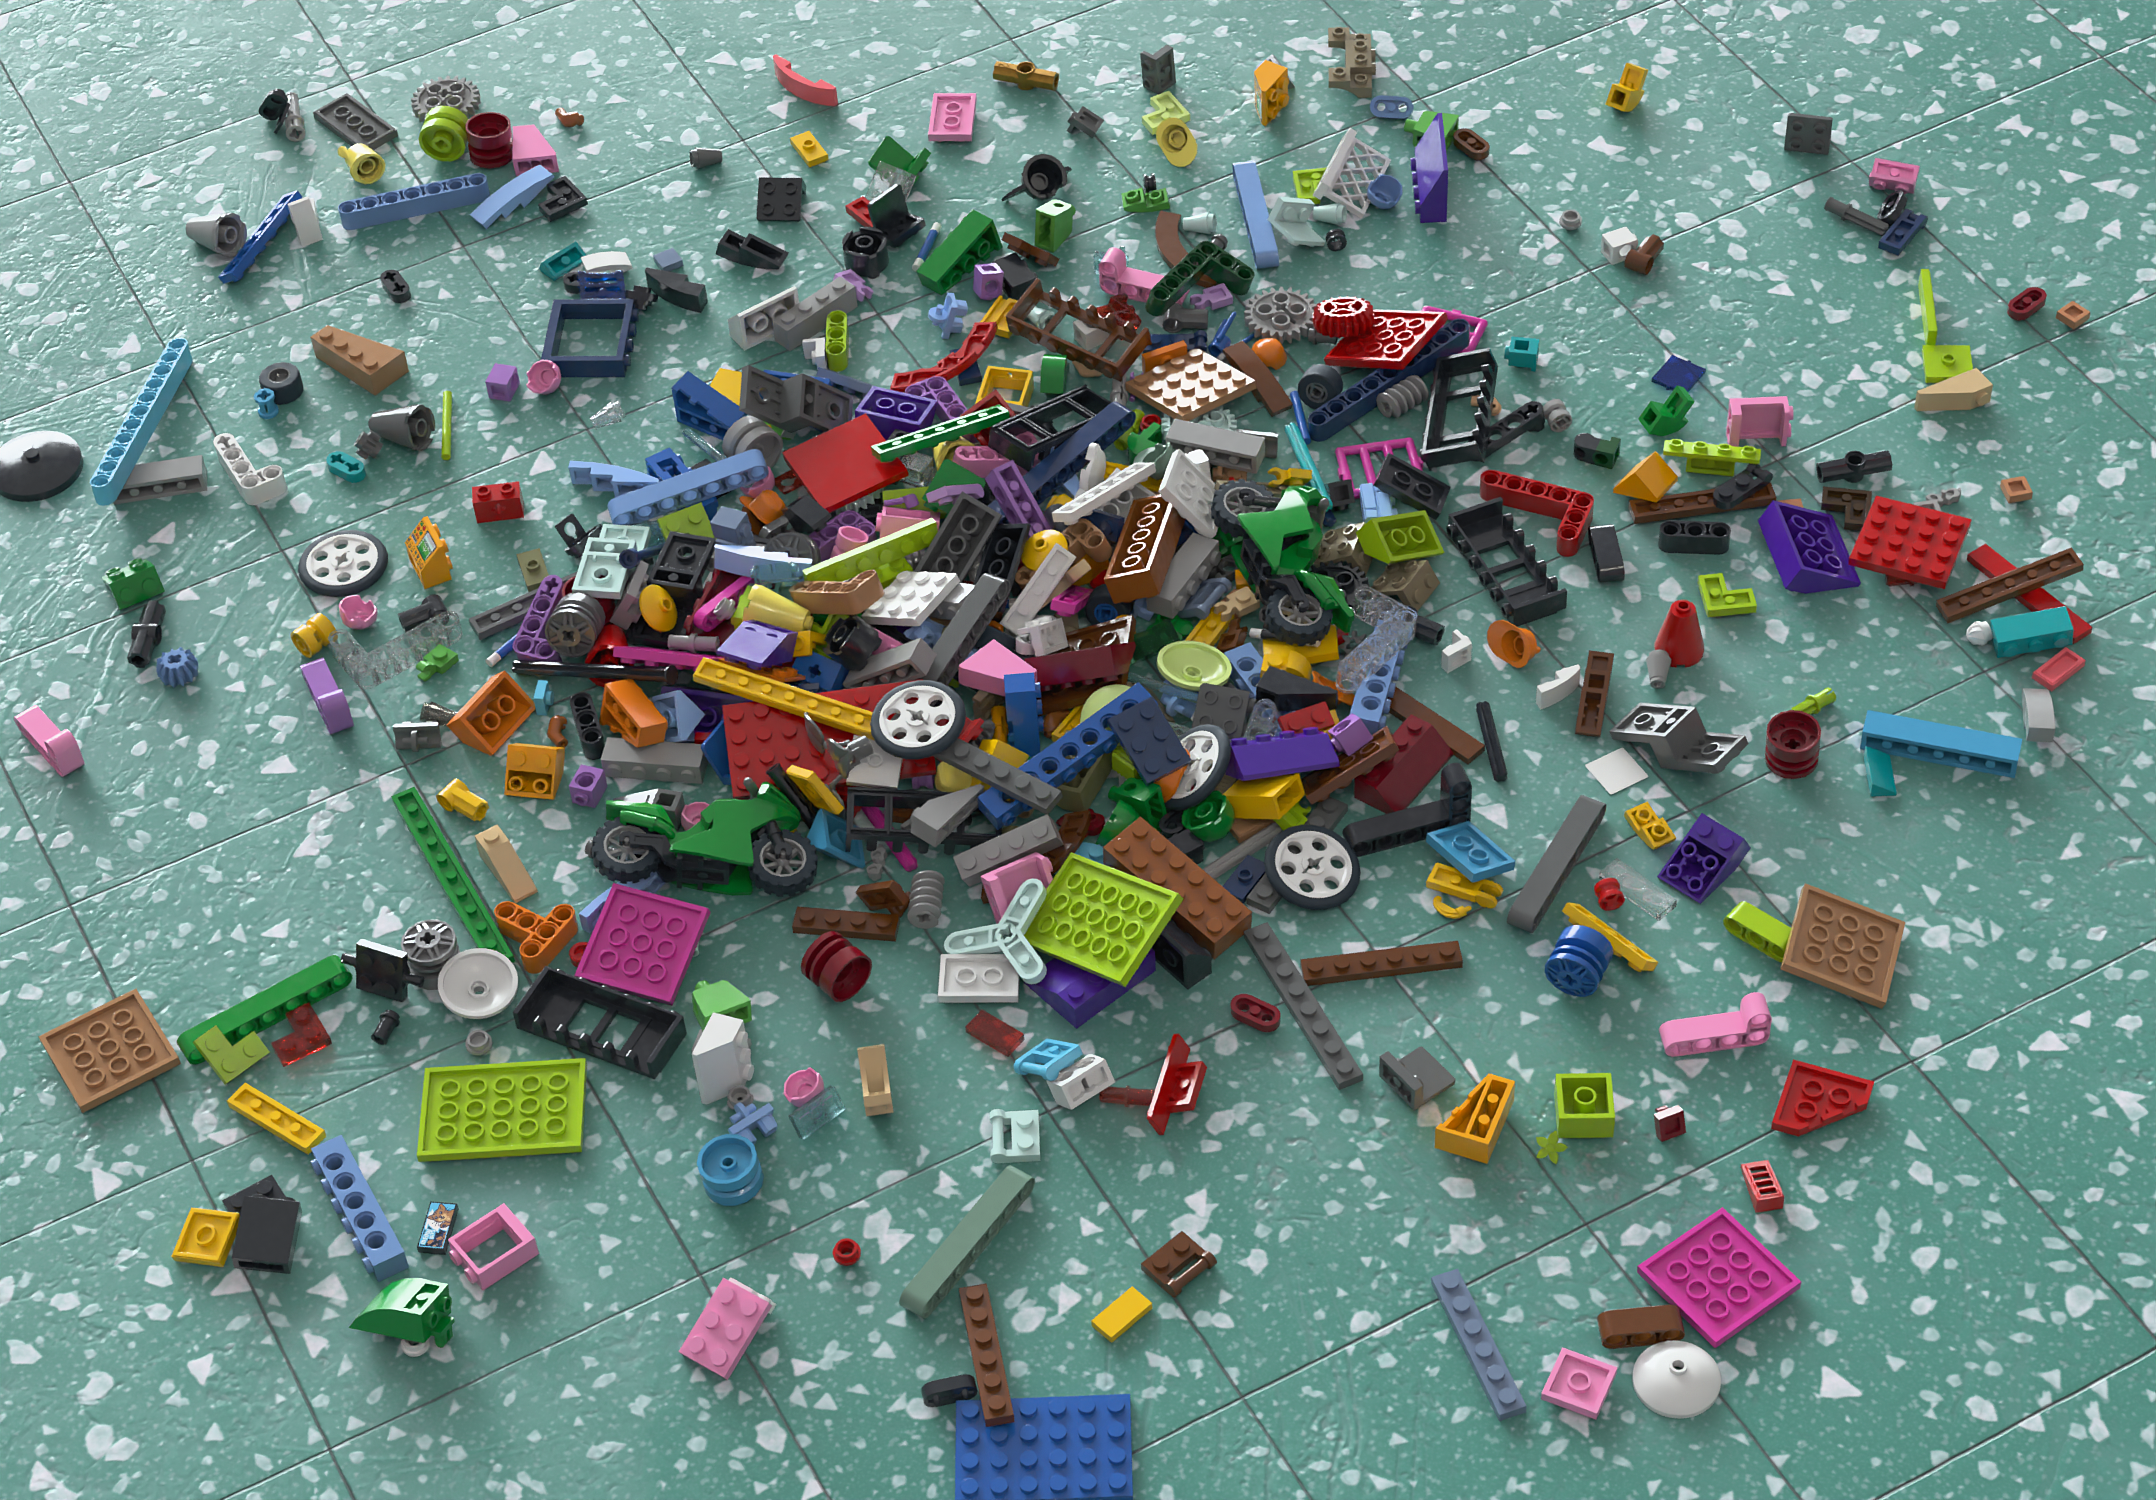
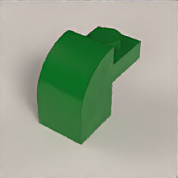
M1043 355L1040 393L1064 394L1066 392V375L1070 368V363H1067V355Z
M1676 386L1664 404L1650 401L1638 420L1649 434L1666 436L1678 432L1689 422L1685 415L1695 401L1684 387Z
M1153 422L1140 435L1134 432L1130 433L1127 439L1128 461L1130 465L1133 464L1134 458L1138 453L1147 448L1155 447L1157 443H1162L1161 425Z

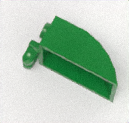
M407 1278L392 1282L379 1292L349 1328L425 1343L430 1336H434L436 1346L443 1348L453 1337L452 1325L455 1322L454 1317L449 1316L452 1305V1298L449 1296V1286L446 1283L421 1278Z

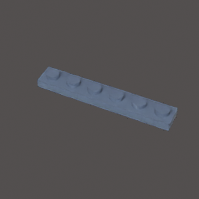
M1455 1269L1431 1277V1284L1498 1420L1502 1421L1526 1413L1527 1406L1459 1270Z

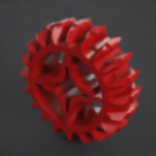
M1339 296V298L1323 300L1322 303L1317 304L1313 312L1314 329L1317 330V333L1323 336H1330V338L1338 337L1340 339L1341 337H1356L1358 334L1363 335L1371 330L1375 321L1373 305L1363 298L1358 299L1356 296L1353 298Z

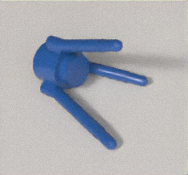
M1232 312L1228 320L1223 319L1213 341L1208 346V351L1216 358L1223 353L1224 348L1231 346V340L1225 334L1232 324L1236 312ZM1254 334L1249 335L1241 341L1248 343L1250 340L1254 338Z

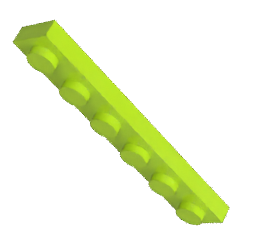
M930 518L802 570L804 581L843 582L862 572L873 570L927 548L938 532L936 521Z

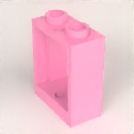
M883 506L882 513L877 512L875 531L880 532L879 539L930 518L936 521L939 531L940 512Z
M505 1203L448 1239L451 1251L448 1253L451 1260L456 1266L461 1265L465 1269L464 1273L470 1283L474 1284L476 1282L482 1290L487 1289L539 1254L535 1238ZM501 1230H504L517 1246L482 1269H479L466 1253Z

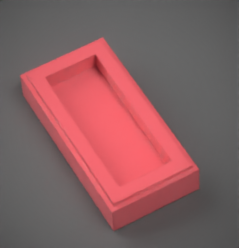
M2065 647L2035 670L2032 679L2052 692L2083 668L2086 660Z

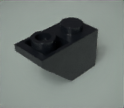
M808 495L798 497L781 510L794 530L799 533L806 532L810 534L813 531L817 533L828 525L826 521L832 517L826 509Z

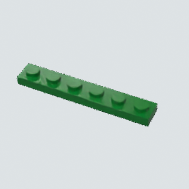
M1000 404L873 445L871 446L872 455L880 462H891L896 457L902 455H913L917 450L923 448H934L939 443L955 441L960 436L966 434H977L981 432V429L1009 419V411Z

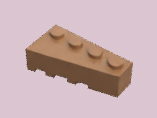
M329 325L310 337L316 358L373 395H377L409 372L405 352Z

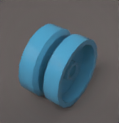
M738 1134L721 1135L706 1143L698 1154V1170L706 1194L713 1202L723 1206H736L752 1199L761 1189L764 1175L755 1146L748 1138Z

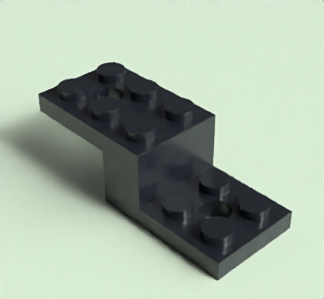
M670 531L649 575L647 586L658 585L670 594L677 609V621L671 630L659 632L650 627L643 618L634 636L636 644L669 649L668 637L670 634L686 636V629L683 628L684 622L688 615L693 614V607L697 598L701 599L703 596L702 577L715 551L716 538ZM686 553H690V554H691V555H689V556H687V557H682V556H684Z

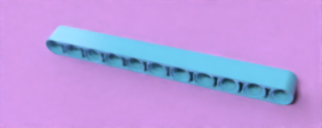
M176 338L167 344L91 478V488L98 505L104 506L115 502L191 366L193 360L186 339Z

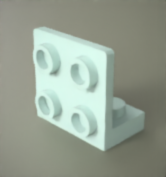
M1278 197L1267 219L1274 225V229L1282 233L1287 238V241L1295 246L1301 244L1314 247L1324 246L1325 241L1306 224L1315 204L1310 199Z

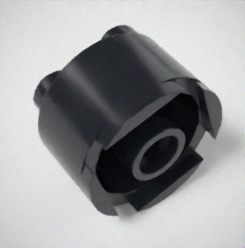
M861 227L858 232L853 233V230L848 232L842 240L846 270L851 269L858 276L870 279L879 277L880 273L886 269L889 263L887 240L883 236V232L873 227Z
M856 614L848 615L849 617L845 620L840 618L832 625L824 639L827 642V647H823V652L834 661L842 664L846 670L856 669L861 671L866 666L867 659L872 652L880 647L882 639L879 638L878 631Z

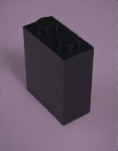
M262 1194L244 1196L232 1253L234 1268L284 1274L291 1273L302 1216L299 1201L290 1197L271 1199Z

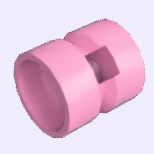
M851 526L839 528L835 540L836 545L833 546L830 559L866 545L869 538L864 531Z

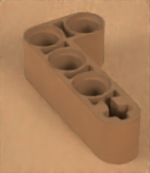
M1078 519L1077 523L1069 525L1061 532L1067 540L1068 551L1077 557L1069 569L1086 554L1096 562H1104L1112 555V547L1104 534L1087 519ZM1025 565L1015 576V580L1022 591L1036 572L1028 569Z
M875 570L862 572L850 582L802 581L789 588L794 603L808 609L810 614H859L885 594Z

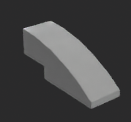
M2022 688L2024 729H2026V741L2053 742L2055 717L2049 690Z

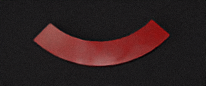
M975 322L969 335L962 343L963 346L956 353L952 352L938 361L937 365L932 368L895 373L890 390L905 393V389L908 386L930 377L940 376L948 381L959 375L986 351L997 332V323Z

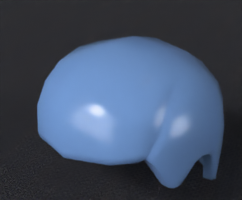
M1378 175L1367 188L1369 201L1380 209L1394 207L1403 194L1400 182L1390 175Z

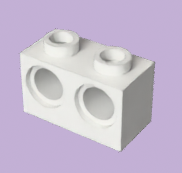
M1088 1054L1059 1072L1056 1080H1047L1056 1104L1071 1110L1115 1083L1106 1060L1093 1054Z

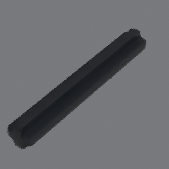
M1487 701L1478 702L1476 704V712L1493 778L1496 782L1506 781L1508 773L1490 704Z

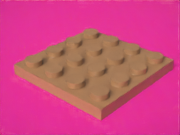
M1192 349L1186 355L1173 358L1161 366L1154 367L1151 371L1134 377V379L1125 382L1126 391L1173 419L1190 421L1256 389V382L1254 379L1200 349Z
M1805 883L1800 893L1781 970L1882 1009L1887 1001L1905 922Z
M137 989L127 992L38 1036L82 1113L181 1064L178 1055Z

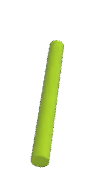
M451 391L443 392L441 458L443 460L451 458Z

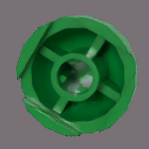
M1217 790L1213 791L1196 806L1185 810L1182 815V823L1185 828L1189 829L1190 832L1204 842H1213L1224 838L1235 822L1232 804L1225 795H1222Z
M1119 800L1095 844H1100V846L1104 847L1137 820L1140 815L1136 809L1128 803Z

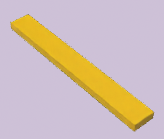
M703 657L693 674V681L801 717H804V713L808 712V716L813 721L859 736L865 735L868 739L874 740L870 726L873 712Z

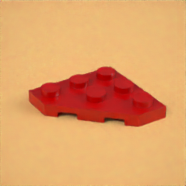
M1793 1059L1771 1129L1801 1136L1866 1110L1875 1081Z

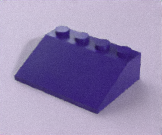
M1437 113L1415 147V158H1410L1411 171H1415L1412 172V185H1416L1413 186V198L1418 200L1415 201V214H1419L1420 223L1447 222L1448 163L1442 113Z
M1773 500L1758 519L1762 534L1785 589L1808 594L1859 587L1861 584L1854 566L1848 565L1850 556L1833 515Z
M1152 948L1150 949L1126 987L1056 958L1045 964L1047 969L1046 975L1040 982L1036 984L1024 982V984L1077 1029L1156 971L1155 951Z

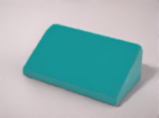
M575 241L541 262L539 269L555 281L583 264L581 257L587 255Z
M1865 747L1864 763L1870 797L1896 796L1897 791L1890 755L1871 747Z

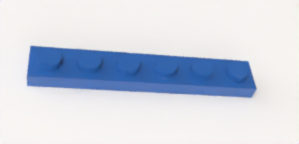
M298 190L283 195L219 275L218 278L223 284L239 281L244 276V270L255 262L254 258L266 248L265 244L267 241L276 236V230L288 220L287 216L290 214L288 203L303 197Z

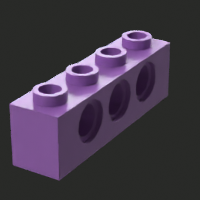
M1013 460L994 468L985 477L1009 523H1029L1031 525L1027 540L1040 531L1052 530Z

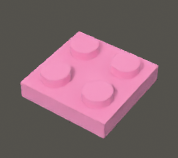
M1562 1347L1541 1393V1400L1596 1420L1616 1377L1617 1367Z

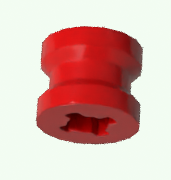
M1605 878L1595 884L1594 892L1599 898L1598 903L1601 909L1611 911L1623 905L1625 897L1622 891H1620V884L1617 879Z

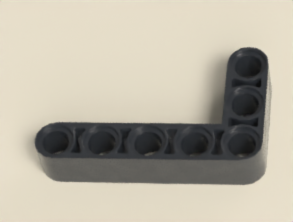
M1460 763L1448 764L1441 771L1440 800L1353 822L1343 829V837L1349 843L1350 848L1354 850L1356 856L1361 857L1426 840L1427 833L1463 822H1470L1471 782Z

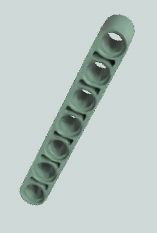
M1011 1165L1007 1166L906 1286L899 1300L900 1306L923 1319L928 1318L1027 1199L1034 1188L1035 1178Z

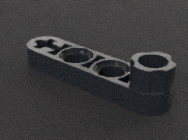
M1530 401L1490 426L1485 458L1527 431L1539 432L1545 428L1543 405L1537 401ZM1513 422L1520 423V425L1516 428L1509 427V425ZM1496 434L1502 436L1498 440L1489 439L1492 435Z

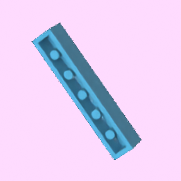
M1867 710L1860 749L1865 750V747H1871L1889 755L2015 778L2022 739Z

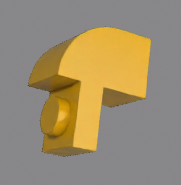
M1626 63L1619 84H1612L1605 105L1623 112L1632 111L1639 104L1644 94L1642 88L1648 69L1632 63Z
M1291 650L1289 657L1264 654L1260 678H1262L1269 666L1311 681L1312 667L1308 659L1302 654Z

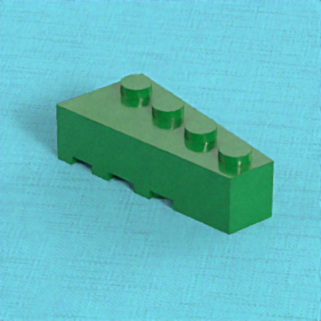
M972 209L962 219L960 224L948 234L941 245L933 251L931 256L920 265L916 272L921 284L942 296L961 281L962 275L965 272L970 274L974 270L975 264L980 260L985 262L990 258V252L993 250L999 251L1003 246L993 219Z

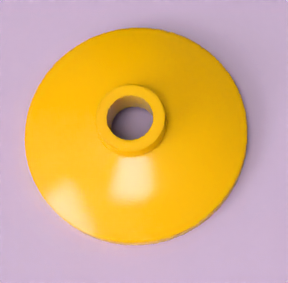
M1044 530L1034 534L1026 541L1021 557L1022 562L1028 569L1037 571L1056 543L1068 551L1066 538L1056 530Z
M658 585L645 587L639 597V606L643 618L656 631L666 632L671 630L677 621V609L672 597L664 588Z

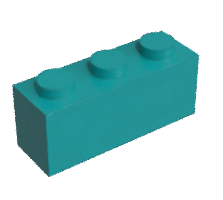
M2066 606L1992 619L1990 622L1993 634L1992 643L1997 658L2013 657L2018 654L2039 652L2056 647L2062 648L2073 643L2074 629Z

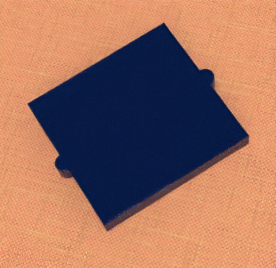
M1672 355L1652 377L1651 382L1672 391L1676 386H1682L1689 392L1705 374L1706 369L1691 363L1690 360L1686 361Z

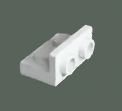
M1052 615L1037 618V620L1025 622L1026 627L1018 629L1019 635L1031 633V645L1036 657L1069 647L1062 618L1052 619Z

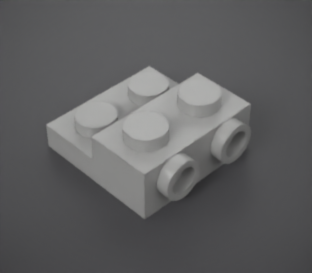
M640 561V564L634 569L626 582L622 598L617 601L609 622L625 630L629 628L632 622L637 623L641 615L639 597L642 590L647 587L649 575L645 573L649 564Z

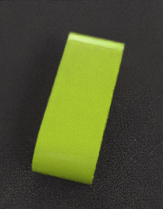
M840 310L830 312L826 320L825 349L828 368L835 372L843 371L847 368L849 354L847 315Z
M1739 902L1723 919L1724 927L1732 935L1774 960L1782 962L1791 927L1748 902Z

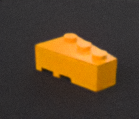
M1488 1074L1468 1094L1464 1103L1460 1107H1456L1451 1112V1116L1443 1124L1440 1123L1435 1128V1148L1488 1164L1514 1102L1515 1081Z

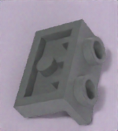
M1165 45L1153 55L1146 51L1140 53L1143 87L1159 95L1176 83L1173 47Z

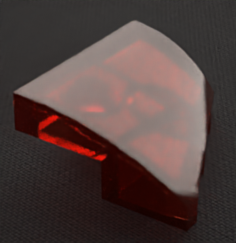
M1125 293L1112 296L1108 305L1097 307L1098 314L1102 318H1105L1108 313L1114 314L1117 325L1121 327L1127 321H1130L1134 324L1135 330H1137L1142 322L1139 315L1135 313L1134 306L1128 305V295Z

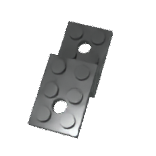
M750 365L742 367L739 410L789 433L809 426L827 432L852 420V395L803 373L786 380H781Z
M1639 703L1609 731L1613 740L1650 743L1661 768L1708 772L1712 774L1722 772L1725 766L1749 744L1745 735L1706 732L1696 707Z

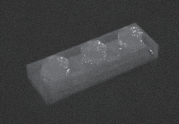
M1618 858L1599 873L1600 880L1605 878L1617 879L1620 884V891H1622L1624 897L1658 921L1664 918L1677 905L1675 898Z

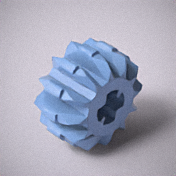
M180 647L177 650H173L171 648L170 652H162V657L157 659L156 672L164 685H171L175 688L181 684L184 687V683H192L193 677L198 676L199 664L190 649L183 650Z

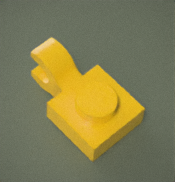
M1274 467L1268 471V474H1273L1277 478V480H1272L1268 483L1273 488L1279 485L1304 486L1312 480V470L1297 468L1282 470Z

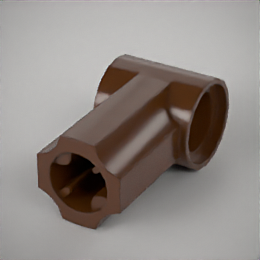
M1652 234L1650 237H1646L1637 249H1631L1626 256L1624 267L1643 275H1648L1654 260L1664 249V243L1660 237Z

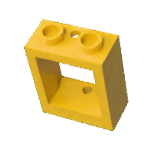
M988 366L975 404L990 394L993 388L996 387L1023 390L1019 402L1005 401L1028 407L1034 390L1033 371Z

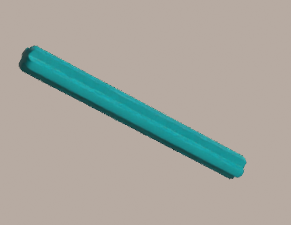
M1291 422L1288 426H1285V433L1301 469L1312 470V480L1308 482L1309 487L1316 488L1322 496L1327 497L1329 500L1327 512L1328 509H1332L1333 503L1298 426Z

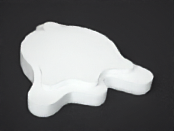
M1096 443L1089 445L1085 459L1090 460V463L1086 470L1081 469L1079 488L1085 491H1089L1104 482L1106 456L1099 444Z

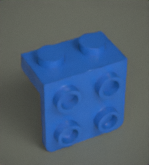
M723 718L702 743L701 750L723 785H732Z

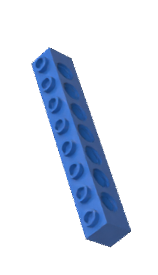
M1139 682L1018 769L1055 788L1064 782L1072 781L1079 771L1085 767H1091L1095 764L1097 758L1104 753L1112 752L1117 747L1119 741L1112 730L1105 729L1109 727L1108 719L1150 698L1151 695ZM1088 741L1095 742V744L1093 745H1087L1085 743ZM1069 755L1075 756L1074 759H1066L1065 757ZM1047 770H1054V771H1055V772L1052 773V774H1047V773H1045V771H1047ZM994 787L989 788L977 797L979 810L997 830L1012 824L1022 812L1033 809L1031 806ZM1007 799H1014V800H1015V801L1012 802V803H1006V802H1004V801L1007 800Z

